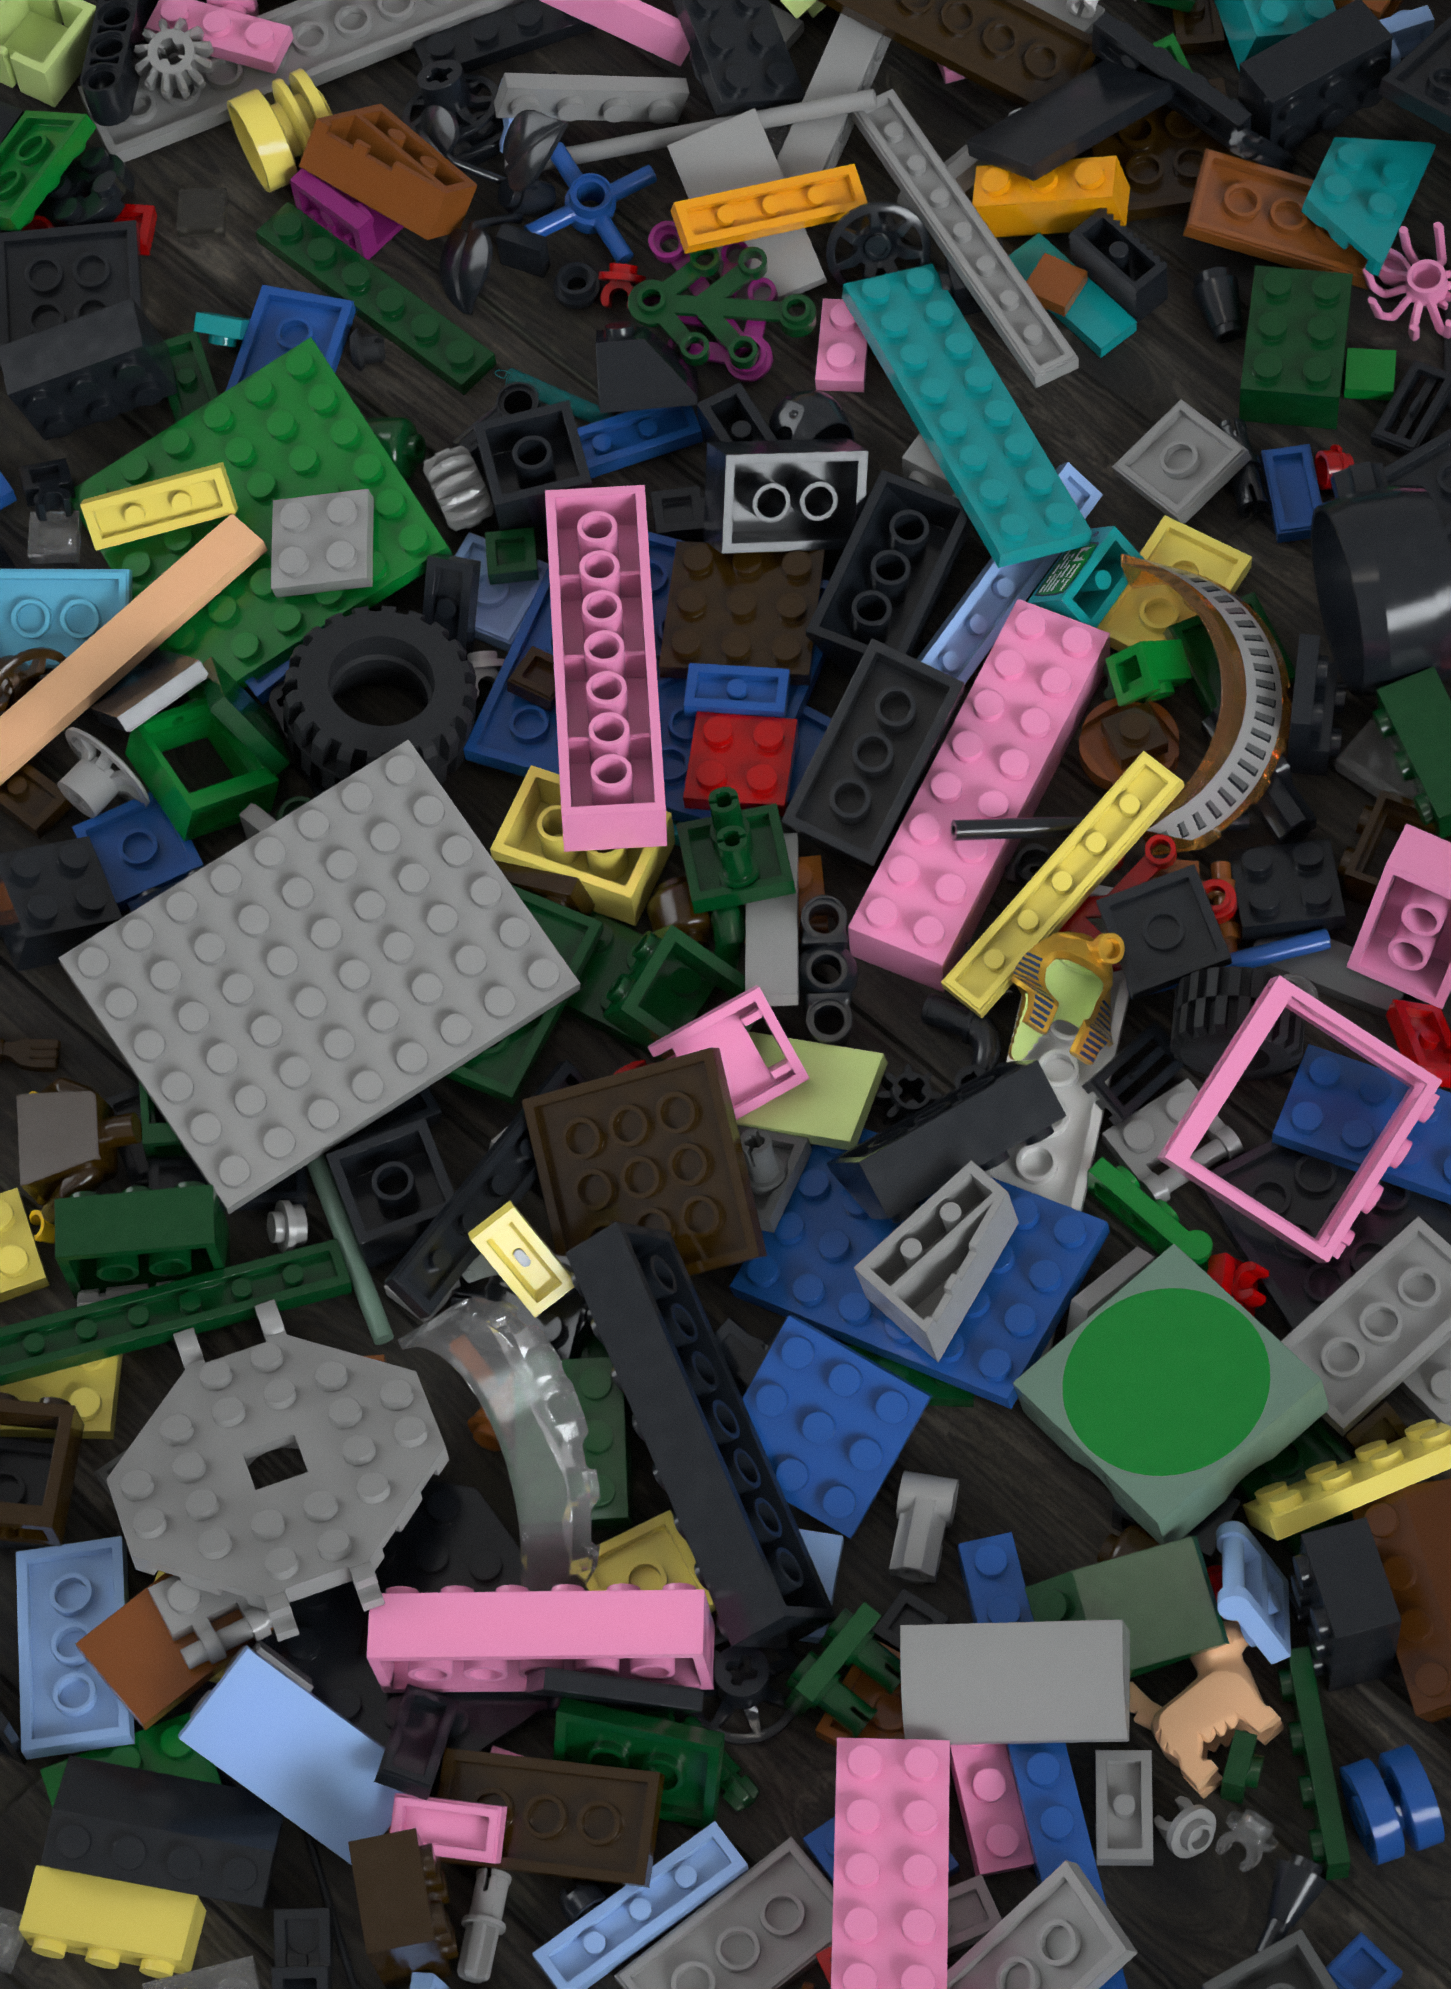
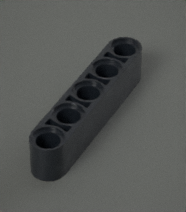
M98 0L80 76V84L91 117L96 124L101 126L118 125L128 119L133 111L140 76L135 70V65L142 60L136 56L134 49L135 45L148 44L143 36V32L156 7L157 0Z

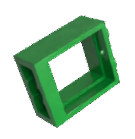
M206 698L191 699L179 707L155 714L132 730L129 735L125 752L126 756L184 842L240 823L239 814L251 803L253 805L256 804L266 813L271 812L280 780L210 711ZM207 737L234 778L188 793L161 752Z

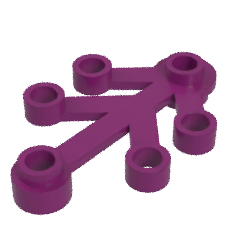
M663 221L652 228L648 243L657 260L663 263H671L676 271L690 261V255L684 253L674 221ZM668 239H675L679 242L676 250L672 252L663 251L662 245ZM745 242L723 246L721 258L724 264L721 277L738 265V262H730L728 255L735 249L744 250L748 248ZM749 259L745 262L744 265L747 268L749 267L752 259ZM701 276L688 289L693 296H698L710 284L705 277ZM762 277L761 279L753 280L749 284L747 290L749 300H757L754 298V294L761 287L771 289L770 296L764 301L778 300L777 289L770 279ZM738 291L729 298L737 299ZM655 296L648 297L643 303L651 307L654 304H658L660 298ZM677 315L683 324L705 327L696 317ZM726 319L740 336H749L756 342L758 360L749 369H738L732 365L729 353L720 343L709 342L710 356L707 361L726 364L729 373L739 381L754 382L763 378L769 372L773 363V353L770 345L763 339L766 322L747 320L744 332H742L734 319ZM669 339L667 345L674 350L676 344ZM692 344L688 353L693 355L699 354L703 351L704 347L700 344ZM741 347L736 350L735 355L742 358L744 354L752 352V350Z

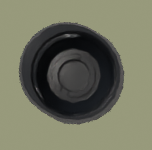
M817 390L792 392L783 398L774 408L768 424L777 440L848 438L853 442L855 440L854 430L842 406L829 394Z

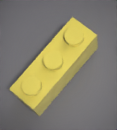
M36 1865L18 1930L27 1943L32 1945L31 1950L45 1957L62 1959L65 1956V1952L85 1955L86 1962L98 1967L117 1969L119 1962L140 1966L139 1971L147 1976L159 1979H172L173 1973L189 1976L191 1974L206 1909L197 1895Z

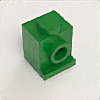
M1181 639L1140 641L1105 658L1119 707L1127 706L1144 697L1146 702L1167 698L1175 693L1174 687L1182 686L1186 680L1192 678Z

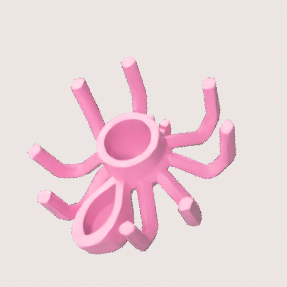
M1440 222L1433 224L1437 261L1430 259L1419 260L1412 248L1408 228L1405 226L1399 228L1401 246L1406 258L1397 250L1391 248L1378 276L1384 284L1394 288H1382L1375 282L1374 276L1365 268L1363 269L1368 288L1378 296L1391 298L1406 293V296L1392 312H1383L1377 300L1369 296L1368 303L1375 318L1394 321L1398 319L1411 302L1414 303L1408 328L1409 337L1413 342L1419 339V323L1423 308L1428 309L1437 333L1444 338H1451V320L1447 319L1444 326L1437 308L1440 307L1446 310L1449 305L1447 302H1451V293L1448 292V290H1451V281H1448V279H1451V270H1445L1443 267L1447 263L1444 226Z

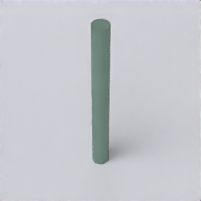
M322 1154L306 1166L334 1239L337 1238L352 1287L375 1345L385 1344L391 1341L394 1335L325 1154Z

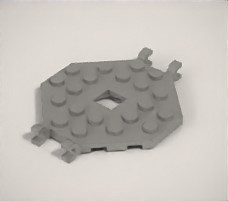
M273 1299L254 1306L266 1341L256 1346L205 1363L193 1327L173 1334L185 1371L106 1480L136 1570L155 1575L159 1570L180 1577L182 1584L219 1596L223 1591L246 1597L248 1605L268 1611L278 1642L299 1635L290 1602L353 1581L363 1611L385 1604L375 1574L376 1569L385 1557L383 1548L395 1530L399 1532L403 1530L423 1500L421 1491L433 1474L439 1476L449 1461V1456L416 1371L287 1335L276 1302ZM280 1448L300 1449L307 1469L306 1473L255 1490L248 1466L257 1457L268 1451Z

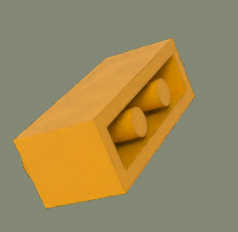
M1117 155L1071 159L1035 181L994 165L976 166L972 204L995 238L1037 235L1038 233L1072 232L1100 208H1107V214H1114V220H1120V225L1126 226L1130 186Z

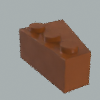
M381 103L317 118L299 167L426 240L448 235L454 229L461 228L478 186Z

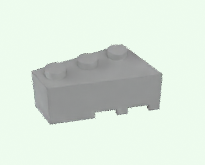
M971 1160L854 1267L866 1298L937 1362L940 1361L1019 1223L1008 1191Z

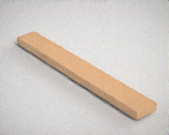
M231 513L0 716V786L267 551L264 541Z

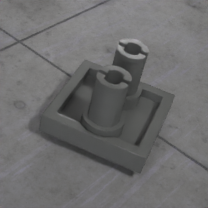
M737 1125L761 1230L774 1233L812 1153L809 1139Z

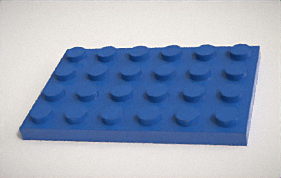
M863 1128L858 1144L877 1133ZM813 1144L811 1147L812 1153L775 1232L762 1230L767 1256L743 1262L729 1286L734 1297L783 1317L794 1315L825 1334L1012 1409L1018 1398L1013 1382L1040 1359L1069 1307L1071 1299L1074 1298L1110 1233L1107 1221L993 1178L1008 1191L1019 1223L940 1361L937 1362L866 1298L854 1270V1267L905 1220L893 1223L891 1218L872 1219L831 1173L827 1162L848 1150ZM935 1193L919 1201L920 1206H922Z

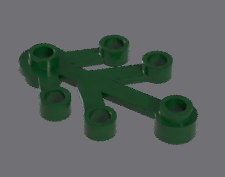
M758 247L745 248L739 254L738 265L698 296L680 294L701 276L709 277L718 271L720 260L716 248L690 253V261L665 281L651 279L640 282L632 289L628 297V308L632 318L637 323L646 327H660L681 350L684 362L691 366L702 365L709 359V341L701 333H691L677 315L696 317L729 353L730 362L738 369H749L756 364L758 360V347L751 337L740 336L726 319L778 322L781 330L786 335L795 338L804 337L811 333L817 322L816 307L813 301L802 294L789 295L781 302L729 298L749 281L761 279L767 273L768 262L766 253ZM702 255H709L713 258L709 265H700L696 262ZM752 258L762 262L755 269L747 268L744 264ZM655 296L660 298V302L656 306L650 307L643 303L648 297ZM799 306L805 309V312L798 317L791 316L788 313L792 307ZM692 344H700L704 347L703 351L696 355L690 354L686 350ZM741 347L752 350L751 355L746 358L737 357L735 352Z

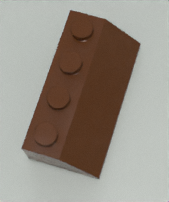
M1451 1479L1412 1484L1351 1510L1354 1520L1367 1517L1402 1620L1396 1650L1399 1664L1416 1716L1430 1723L1451 1717Z

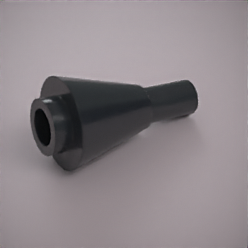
M1292 1853L1289 1861L1277 1858L1267 1912L1269 1919L1254 1951L1259 1953L1284 1939L1289 1928H1293L1318 1898L1329 1884V1882L1320 1877L1323 1870L1322 1866L1295 1853Z

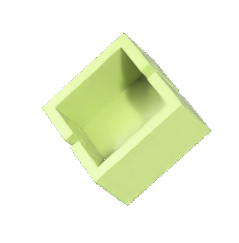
M0 0V83L11 88L18 83L20 92L56 107L82 72L96 6L84 0Z

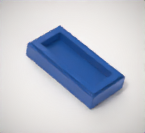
M1310 444L1262 450L1260 461L1277 543L1310 539L1314 509L1322 504Z

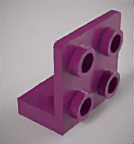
M303 168L290 179L296 208L367 260L375 255L404 227L324 180L315 177Z

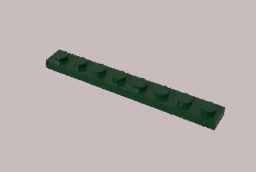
M337 1238L0 1327V1386L175 1340L173 1334L192 1327L195 1334L255 1319L258 1317L254 1306L273 1299L276 1302L278 1311L281 1312L352 1293L351 1280Z

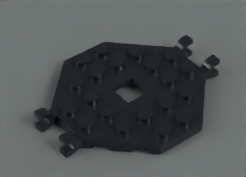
M428 1481L421 1491L423 1500L401 1532L395 1530L383 1548L385 1557L375 1571L381 1593H386V1589L395 1586L412 1587L417 1589L419 1593H441L443 1587L454 1585L472 1588L474 1592H496V1589L503 1585H520L528 1588L529 1591H550L477 1488ZM353 1581L290 1602L299 1635L278 1642L273 1629L271 1630L272 1635L261 1641L312 1678L314 1686L311 1690L312 1694L386 1747L403 1693H383L366 1658L367 1656L360 1655L369 1610L363 1611ZM526 1691L433 1692L460 1702L445 1748L487 1753L491 1752L492 1747L521 1726L524 1729L540 1717L556 1719V1711L562 1699L527 1694ZM443 1756L433 1786L440 1782Z

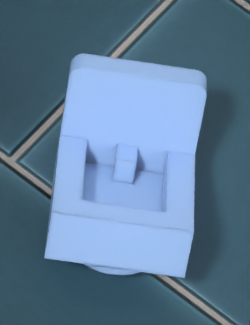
M1428 5L1413 10H1401L1391 17L1379 20L1393 36L1390 71L1401 62L1402 57L1410 54L1433 33L1435 19Z

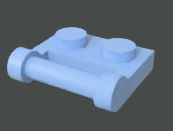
M1238 1521L1224 1522L1216 1530V1546L1218 1551L1222 1553L1223 1588L1220 1589L1217 1595V1610L1224 1619L1238 1621L1246 1642L1251 1647L1257 1646L1272 1665L1291 1657L1288 1580L1243 1523Z

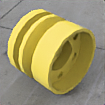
M301 68L289 73L292 92L283 79L277 78L272 81V91L275 103L272 105L256 88L227 101L229 116L242 150L258 181L269 193L290 184V179L297 173L294 158L297 156L302 158L316 119L333 115L323 94L315 87L311 78Z

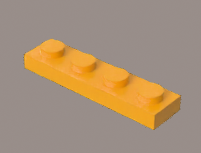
M855 164L677 201L673 203L670 211L684 253L688 254L839 221L850 210L868 202Z

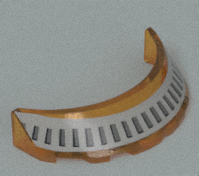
M1121 554V566L1130 587L1142 588L1155 585H1168L1182 596L1184 604L1191 611L1198 614L1212 639L1217 654L1221 675V705L1218 722L1210 746L1188 783L1142 835L1145 844L1154 835H1167L1175 842L1177 852L1203 849L1222 837L1220 832L1240 817L1251 804H1256L1271 784L1270 777L1279 761L1281 753L1286 750L1290 733L1292 703L1287 696L1290 687L1287 668L1281 651L1266 624L1235 593L1199 574ZM1158 845L1153 848L1151 854H1169L1171 850L1166 845Z

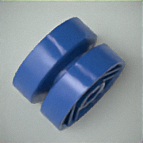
M1409 1744L1380 1753L1378 1759L1379 1770L1369 1758L1340 1767V1783L1351 1820L1366 1854L1375 1866L1403 1857L1405 1854L1404 1839L1416 1852L1444 1842V1826L1436 1797L1417 1754Z

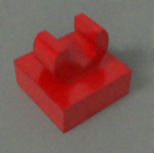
M1227 1253L1210 1256L1207 1274L1252 1316H1255V1308L1266 1303V1296L1257 1291V1280L1269 1277V1270L1252 1261L1243 1263Z

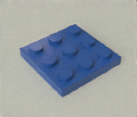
M789 1315L742 1399L786 1501L851 1539L855 1536L933 1395L794 1315Z

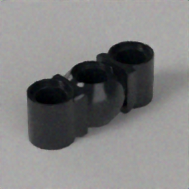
M827 895L813 897L802 909L799 927L801 937L799 993L804 998L803 1011L806 1016L804 1034L806 1041L844 1047L850 1036L853 1019L850 1009L851 994L857 986L859 972L855 959L847 950L849 942L845 932L847 923L846 909L838 899ZM816 915H828L834 919L837 927L831 933L822 934L814 931L809 921ZM818 965H831L839 972L840 977L834 983L821 984L812 976V970ZM822 1015H833L841 1022L842 1029L836 1034L826 1035L817 1030L814 1021Z

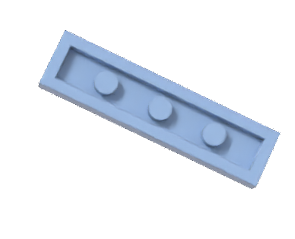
M714 1821L652 1866L650 1888L624 1886L533 1952V1958L555 1989H588L749 1870L748 1864Z

